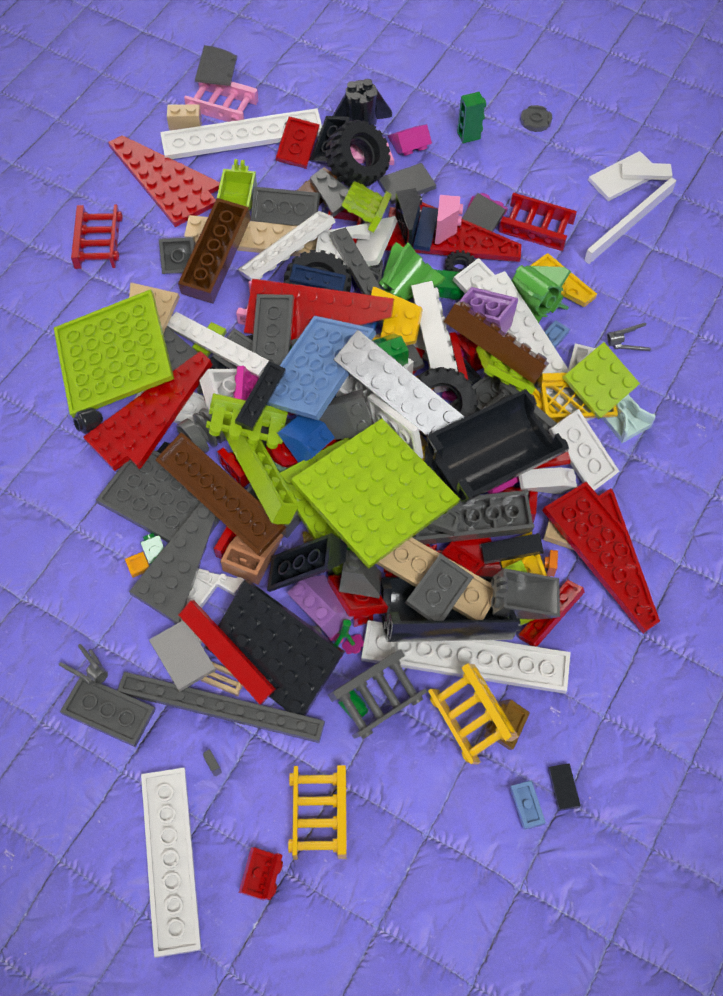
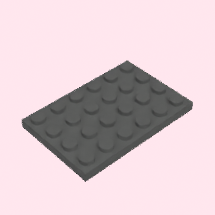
M153 450L141 469H138L130 460L122 465L98 496L96 502L144 530L154 533L155 536L159 535L161 539L169 543L201 502L155 460L161 453ZM219 518L216 519L213 530L220 522Z

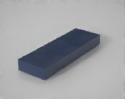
M422 207L413 249L430 252L437 223L438 209Z
M293 264L290 276V283L343 291L346 275Z

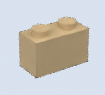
M168 105L167 121L169 131L201 126L200 105Z

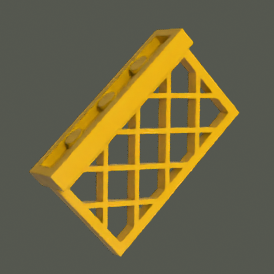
M542 373L537 382L538 387L541 388L543 410L551 419H564L571 414L565 409L569 403L579 409L584 418H596L592 412L589 413L583 408L584 403L580 406L573 400L576 393L570 398L563 392L564 388H571L562 378L566 373ZM546 388H552L557 392L554 398L547 394ZM559 394L568 401L564 406L555 401ZM551 403L560 410L557 414H549ZM617 405L611 409L612 412H607L602 418L617 417Z

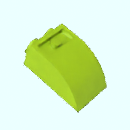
M234 159V165H232L231 169H223L217 198L247 206L250 210L252 208L254 187H257L256 171H248L249 166H245V160H241L239 165L238 159Z

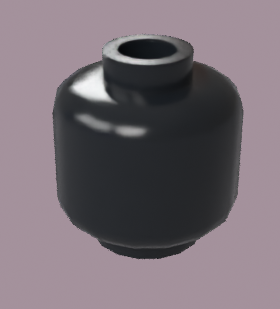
M92 407L76 412L75 418H73L75 428L83 434H88L103 421L101 413Z

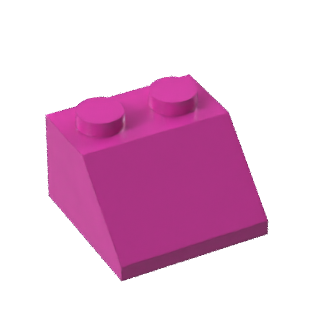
M427 124L388 135L398 154L403 153L404 156L412 154V150L417 148L418 151L427 149V145L432 144Z

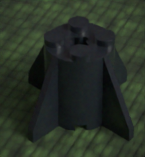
M364 79L347 83L346 93L333 116L351 117L353 120L369 122V125H376L377 119L392 117V110L372 83V80Z

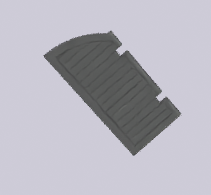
M204 45L195 82L230 86L237 55L221 48Z

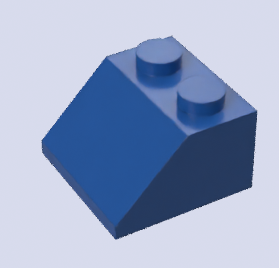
M297 415L277 432L298 463L313 458L335 438L323 421Z

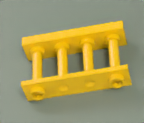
M467 663L461 667L464 674L460 680L442 692L437 689H430L428 692L431 695V703L439 709L461 747V754L467 763L478 765L481 761L477 754L500 739L512 742L519 736L476 665ZM467 684L472 685L475 690L474 695L453 710H450L445 700ZM478 702L483 703L486 708L485 713L464 728H461L456 717ZM489 720L493 721L497 727L496 732L472 747L466 736Z
M337 765V772H333V775H299L298 766H294V773L289 775V784L293 786V839L288 841V852L292 853L293 860H298V851L333 850V852H337L338 859H347L346 765ZM299 784H333V786H337V794H333V796L299 797ZM333 805V808H337V816H333V818L298 819L299 806ZM298 828H333V830H337V839H333V841H298Z

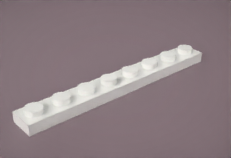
M175 312L167 325L173 332L236 366L244 365L252 375L258 378L269 361L178 312Z

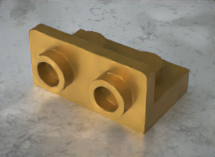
M511 699L500 701L499 705L517 735L520 736L530 712ZM489 721L486 725L484 738L496 732L497 727L493 721ZM519 737L512 742L502 739L497 742L507 749L513 750Z

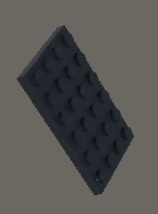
M244 580L218 625L274 686L276 690L269 697L288 712L303 716L307 715L345 652L249 580Z

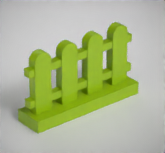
M354 181L342 202V206L348 212H352L363 218L364 221L370 222L368 230L374 233L392 194L386 191L382 197L379 193Z
M213 393L209 409L212 419L211 422L207 421L206 428H209V433L212 436H219L221 431L228 432V437L234 441L238 440L240 435L248 437L247 441L252 445L258 444L259 440L267 441L266 445L268 448L276 449L278 444H282L283 441L277 432L285 427L287 411L266 406L253 431L242 429V426L235 424V420L246 401ZM224 417L231 419L230 426L223 424ZM262 426L269 427L268 434L261 433Z

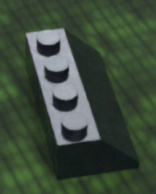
M330 533L273 555L267 591L271 592L324 573L346 562L347 544Z

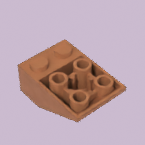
M280 534L261 556L257 555L246 543L236 536L221 559L223 571L259 585L272 560V556L275 554L283 538V534Z

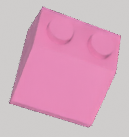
M440 195L435 244H440L456 234L457 226H461L462 216H459V214L462 215L463 204H460V196Z

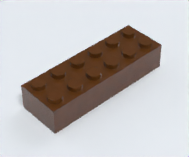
M220 198L216 199L178 282L181 294L214 304L251 220L249 207Z

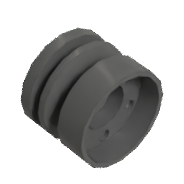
M206 408L199 410V414L194 413L192 415L194 423L187 418L176 425L178 433L182 432L204 453L209 451L208 444L216 447L218 445L217 442L222 443L225 441L223 431H221L219 436H212L209 433V428H206L207 421L211 422L212 414H209Z

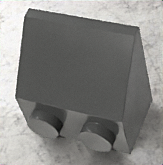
M195 235L159 238L162 274L183 273L196 245Z
M347 550L346 562L342 566L339 592L379 598L382 573L375 565L368 569L352 550Z

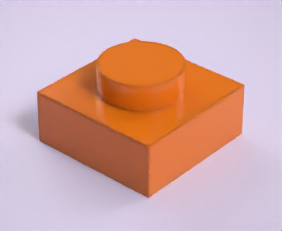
M550 550L548 557L545 556L543 565L544 568H547V576L554 577L557 571L558 551Z

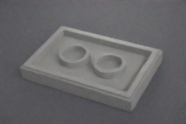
M184 621L149 639L179 692L216 671L195 634Z

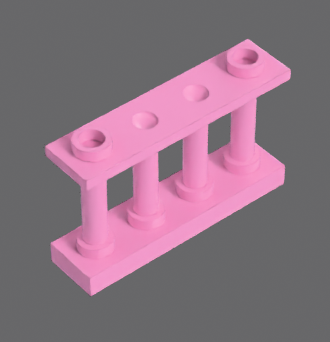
M198 82L199 90L194 98L184 97L185 105H200L201 114L231 122L244 120L243 111L248 103L254 105L258 103V90L235 82H231L230 86ZM205 91L213 93L208 102L200 100ZM219 95L227 97L222 106L214 104ZM234 99L242 101L237 110L229 108Z

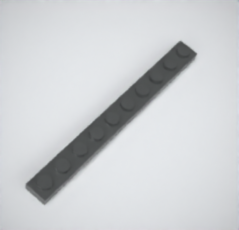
M347 228L330 232L332 242L349 268L361 293L371 295L373 287L381 289ZM384 320L378 321L381 328L383 327ZM414 344L406 345L409 350V359L414 361L413 371L424 368L425 364Z
M128 672L123 673L117 690L131 697L320 743L325 724L324 720L189 687L179 692L173 683Z

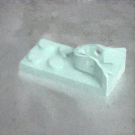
M628 394L617 404V417L601 418L620 442L624 443L651 428L655 420V414L641 409Z

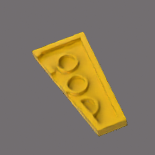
M549 253L530 265L564 267ZM572 272L562 285L564 291H561V295L583 307L587 306L597 297V293Z

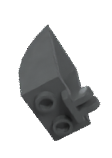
M505 568L493 576L491 581V587L493 588L491 600L493 615L509 617L510 610H514L519 619L560 617L559 578Z

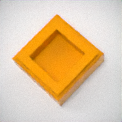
M144 552L125 559L132 578L144 574L149 567Z

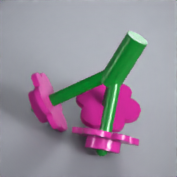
M346 619L343 621L341 630L331 639L329 637L328 639L334 640L335 644L339 646L346 637L347 641L342 644V648L347 654H357L361 651V647L364 646V641L360 634L354 637L350 636L348 632L351 621Z

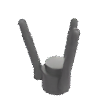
M646 323L608 332L607 340L609 346H614L615 349L650 351V347L621 345L625 341L624 334L644 327Z
M79 644L78 647L90 662L86 669L87 676L62 662L59 663V666L82 678L89 685L92 682L95 685H99L108 676V672L103 668L93 650L89 649L88 653L82 644Z

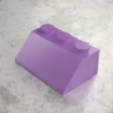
M471 287L460 302L464 301L471 306V310L484 314L487 321L497 323L501 326V330L506 333L512 326L518 298Z
M325 575L299 581L287 592L293 601L330 639L341 630L344 620H351L353 618L349 617Z

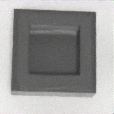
M210 749L204 752L203 757L215 777L220 775L222 771Z

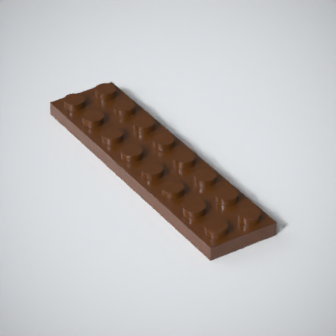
M182 432L155 459L257 555L261 556L287 528L284 524L271 523L262 504Z

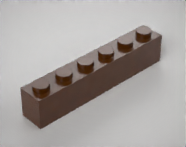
M464 301L455 303L444 320V323L533 384L537 382L549 365L544 355L531 351L532 348L528 344H521L516 340V336L509 332L506 334L501 330L500 325L495 322L490 323L486 320L484 314L471 310V306Z

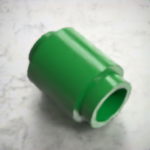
M353 689L349 692L351 695L350 699L363 718L369 709L366 707L367 704ZM339 701L338 704L352 719L343 702Z

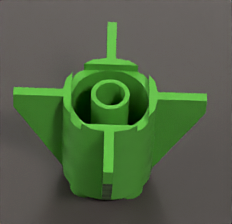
M396 242L391 249L383 278L378 284L385 289L384 291L409 301L413 298L411 285L432 281L433 286L436 287L445 280V277L434 270L428 263L425 264L422 260L423 258L415 252L409 243L403 247Z
M523 265L517 268L516 274L511 281L538 323L542 317H547V313H553L558 307L566 310L569 308L562 302L563 295H561V291H564L562 285L571 273L566 267L550 266L524 267Z

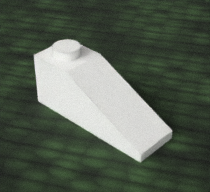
M569 468L532 469L519 476L521 490L562 494L577 487L574 469Z

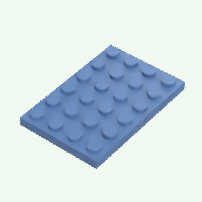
M314 316L280 364L281 367L286 369V372L267 406L319 420L350 374L333 359L357 330L361 331L370 340L376 335L375 330L369 327Z

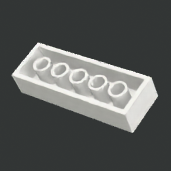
M432 281L411 285L414 304L421 306L423 309L420 331L429 369L444 367L447 369L453 368L457 372L456 361L453 358V348L449 342V332L446 329V323H444L445 316L442 313V304L439 301L438 288H434ZM444 386L434 387L435 393L451 390Z

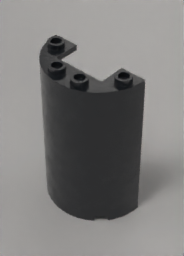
M527 389L427 435L428 453L430 455L433 454L434 462L432 465L438 477L461 499V503H465L569 450L567 441L559 433L555 434L553 439L551 434L547 433L541 420L537 419L533 414L537 403L535 397Z
M479 576L491 583L493 576ZM400 577L381 578V597L388 606L387 613H381L383 632L387 642L511 640L516 632L520 631L521 622L514 610H510L508 618L493 615L492 606L483 620H471L456 610L451 609L444 621H430L405 603L416 588L415 586Z

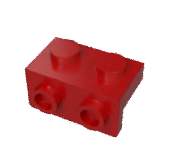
M252 847L238 893L262 901L271 900L277 889V884L275 883L277 875L283 867V861H281L283 855L280 853L273 854Z

